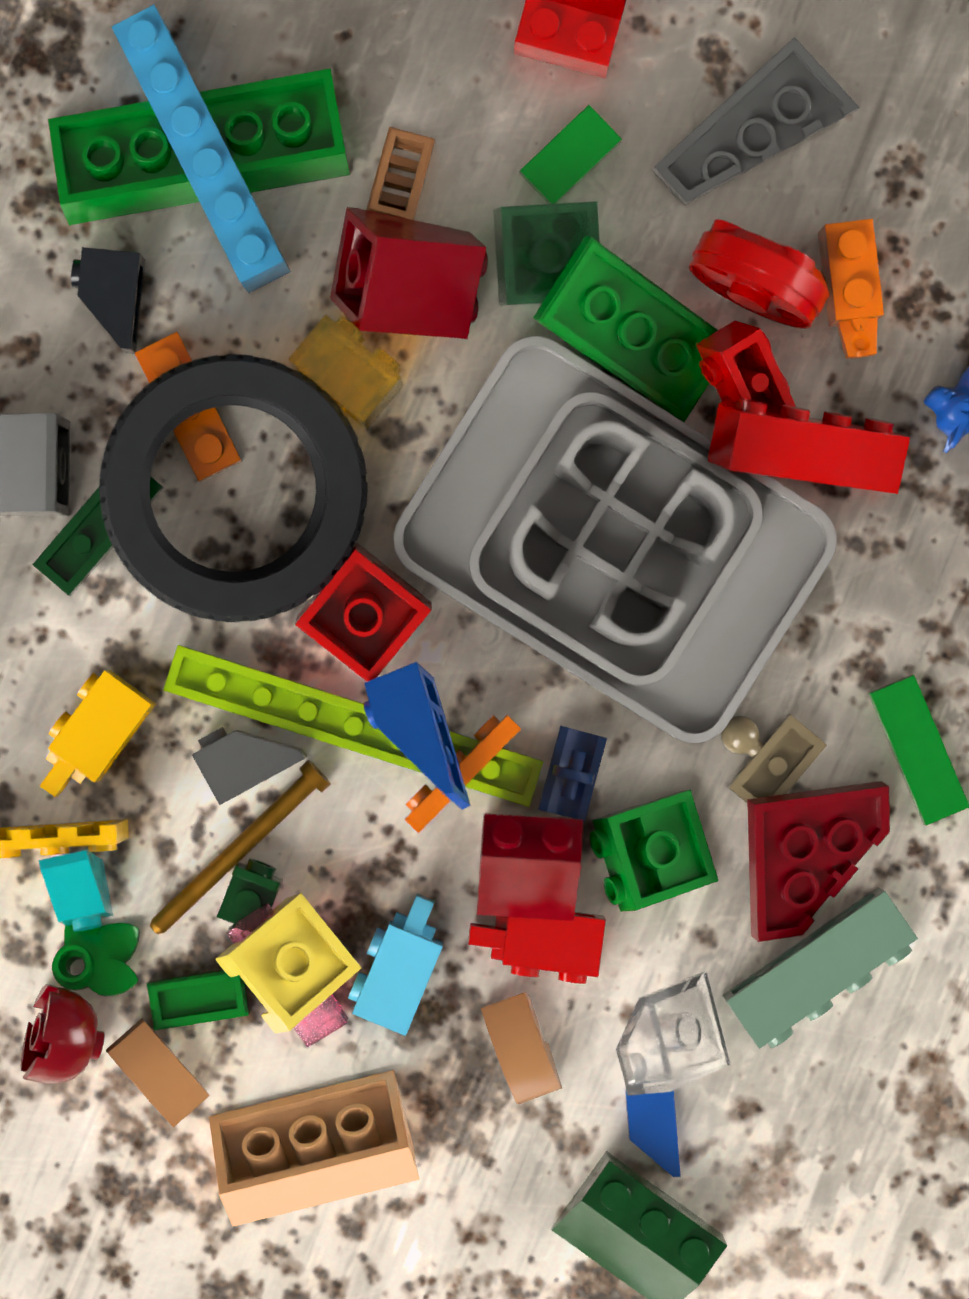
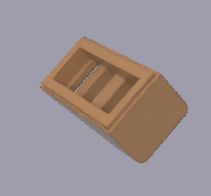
M389 127L366 210L411 220L415 219L435 143L434 138ZM396 148L420 154V160L415 161L393 155V149ZM390 167L414 173L416 175L413 179L398 174L388 172V168ZM383 187L408 192L410 197L407 198L385 192Z

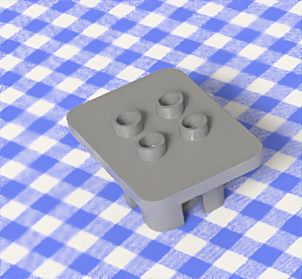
M531 336L514 342L505 350L395 526L393 543L400 562L413 574L670 736L687 743H702L718 736L732 719L832 560L836 550L837 537L834 525L828 515L814 504L769 476L731 471L707 462L711 439L557 342L545 337Z

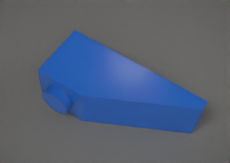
M414 662L365 682L369 701L364 702V710L371 726L374 729L379 728L459 808L465 809L470 807L434 677L418 662Z

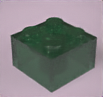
M597 201L507 206L493 210L499 306L543 303L584 237H592L600 243Z

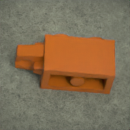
M873 219L825 224L818 232L822 274L829 292V297L826 301L829 327L837 326L846 359L874 356L877 354L878 320L884 316Z

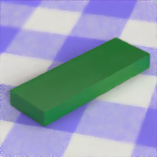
M910 675L868 693L923 825L927 826L969 808L967 798L915 675Z

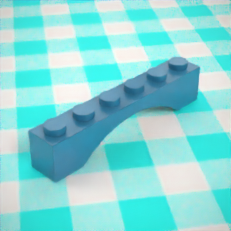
M155 5L111 26L242 286L249 294L290 273L291 270Z

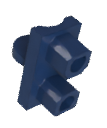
M560 725L538 810L572 819H582L585 822L607 741L606 737Z

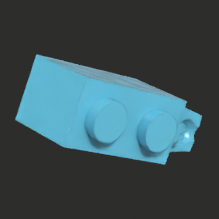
M417 893L408 916L396 912L393 921L390 920L386 931L377 927L366 953L374 957L368 975L358 972L348 999L356 1002L352 1012L353 1015L406 1036L443 947V941L433 938L436 928L426 924L435 900Z

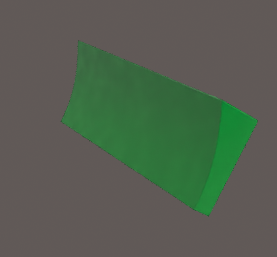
M331 68L200 92L250 193L350 175ZM149 101L48 119L59 201L69 225L199 202Z

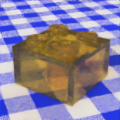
M325 314L288 360L294 370L313 380L317 386L325 390L343 411L368 430L404 387L402 378L399 376L402 371L399 368L401 365L381 348L378 347L372 353L363 346L362 343L365 341L362 337L363 333L343 316H340L335 322Z

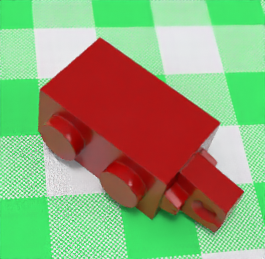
M581 912L574 913V921L496 916L495 926L470 923L468 945L492 948L491 959L501 960L502 965L511 966L510 973L514 975L539 977L540 970L559 972L558 980L586 984L587 976H599L606 919L603 915Z

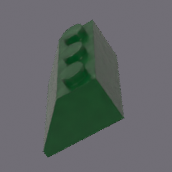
M607 1151L551 1228L554 1233L647 1299H685L701 1284L727 1247L721 1232Z

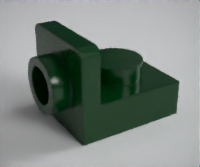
M249 858L247 865L240 862L237 863L232 872L233 876L217 918L254 931L269 917L283 879L274 876L276 868Z

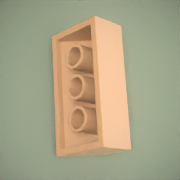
M394 1070L209 1116L219 1196L232 1226L420 1180L413 1143Z

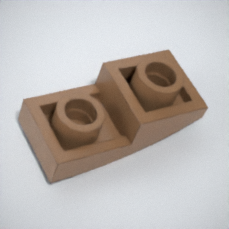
M523 992L481 1008L494 1050L515 1102L521 1104L562 1089L549 1044L543 1039L530 995Z
M143 1018L106 1049L109 1056L173 1128L210 1096L207 1090L180 1062L173 1051Z

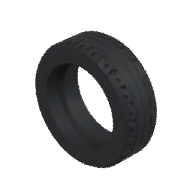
M227 354L204 357L179 365L156 378L134 397L120 415L108 439L101 464L99 493L102 517L109 539L124 566L144 588L162 602L184 613L221 622H241L265 619L282 612H287L306 602L311 596L316 595L333 579L336 571H339L349 558L355 541L358 540L365 518L364 512L367 507L368 482H366L365 460L362 449L357 441V435L339 405L325 390H322L317 386V383L304 374L282 363L250 355ZM219 406H246L261 410L279 419L302 442L310 457L315 475V504L303 534L281 557L251 570L221 571L202 566L188 559L164 536L154 517L151 506V470L162 443L184 420L203 410Z

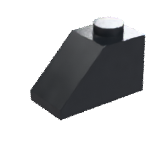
M82 247L81 260H73L71 287L78 288L77 296L118 346L128 354H135L145 259L140 253Z

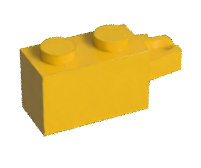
M104 670L101 676L92 673L77 694L82 699L72 715L65 711L49 732V735L54 740L47 748L50 750V753L46 760L54 766L42 781L40 787L55 798L62 793L71 779H74L79 784H82L86 777L94 783L101 781L156 705L154 701L111 670Z

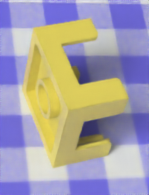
M302 893L283 900L270 912L272 916L245 939L233 943L215 958L228 976L234 977L239 975L268 1010L261 1014V1016L274 1033L290 1031L361 969L360 965Z

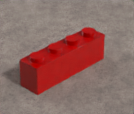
M739 398L737 407L723 404L718 405L707 462L731 471L898 494L910 437L893 432L894 423L865 418L864 426L851 424L853 417L824 411L822 419L809 418L810 410L789 405H782L780 413L767 411V403Z

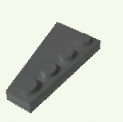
M794 37L654 166L653 171L684 205H687L855 113L860 107Z

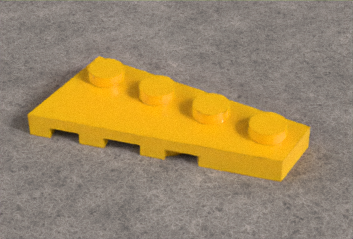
M128 819L0 827V858L22 856L21 849L40 848V855L69 853V847L88 846L89 852L117 850V844L129 838Z

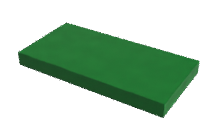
M585 236L533 319L641 396L680 421L685 422L709 385L699 366L702 357L696 344L718 330L594 238Z

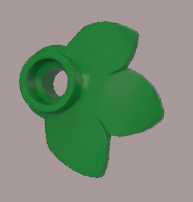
M112 923L90 930L75 932L73 925L65 926L64 946L58 950L52 962V973L55 980L66 989L79 991L89 988L103 997L116 996L132 989L139 979L126 962L131 959L137 949L140 936L139 928L128 923ZM83 959L85 964L84 970L78 975H72L70 971L72 963L75 960Z

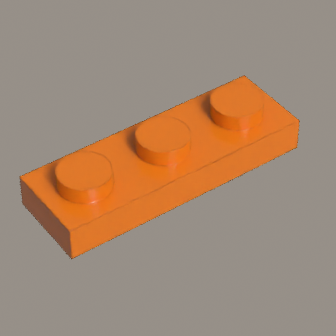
M178 332L135 352L149 383L167 371L192 361ZM216 407L194 414L173 430L199 482L242 462Z
M493 715L473 735L479 743L467 755L460 749L456 752L465 786L521 730L508 715L501 721ZM425 784L405 804L411 810L406 816L405 821L419 833L451 800L437 787L431 790Z

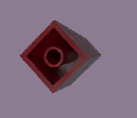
M346 207L330 299L359 331L468 339L470 325L475 322L478 315V299L476 295L480 278L484 277L488 266L486 246L468 231L359 208Z
M484 813L481 833L477 915L574 921L582 861L583 820Z

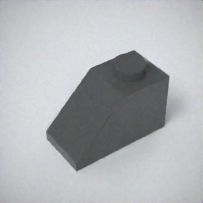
M223 727L198 740L202 749L192 754L219 805L307 758L302 748L240 730L227 735Z

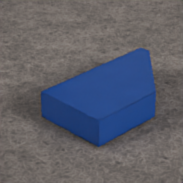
M673 1086L625 1090L630 1141L671 1176L681 1177Z

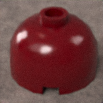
M49 984L43 986L33 1006L42 1009V1012L37 1014L33 1025L28 1021L22 1048L21 1071L26 1072L23 1075L25 1080L44 1084H60L71 1081L86 1069L90 1059H99L104 1045L105 1034L97 1030V1015L92 1005L80 994Z

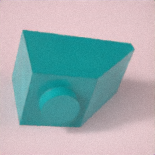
M88 850L39 860L40 871L59 923L66 926L73 925L75 932L101 927V918L114 916L104 863L101 858Z

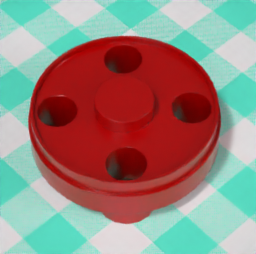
M715 219L710 230L703 232L692 254L693 259L689 265L690 272L701 283L717 294L748 311L790 327L810 328L815 318L820 315L829 297L827 284L822 273L815 267L816 263L813 259L794 248L778 244L721 219Z

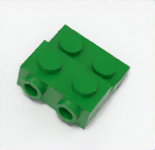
M691 790L680 791L592 820L595 831L590 832V845L596 857L599 859L604 858L609 877L604 879V890L608 900L613 905L618 904L620 912L637 911L719 881Z

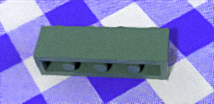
M878 887L722 996L760 1049L766 1044L770 1048H774L793 1035L794 1031L791 1027L807 1016L812 1021L833 1007L831 999L845 989L849 993H853L869 983L873 978L870 972L882 963L886 962L888 966H892L904 959L912 952L909 945L916 941L918 937L886 891Z

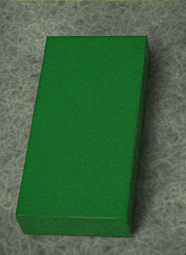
M588 105L520 170V174L553 208L621 143L622 138Z
M224 970L149 981L147 983L154 1031L249 1016L250 1014L245 982L239 975L234 977L228 976Z

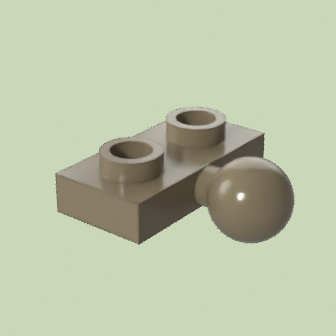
M791 714L784 718L765 742L759 739V729L753 720L744 716L733 717L721 732L722 742L730 752L735 754L747 753L752 758L727 787L746 803L747 799L787 794L827 744Z

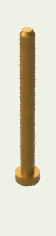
M307 760L299 768L303 775L152 918L150 927L156 934L165 933L316 788L323 792L331 785L327 777L311 761Z

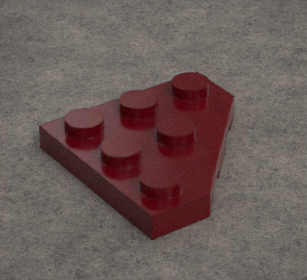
M877 781L747 799L751 936L757 942L804 935L815 922L812 918L829 896L835 898L859 869L856 867V864L874 844L878 847L889 834L890 797L887 784Z

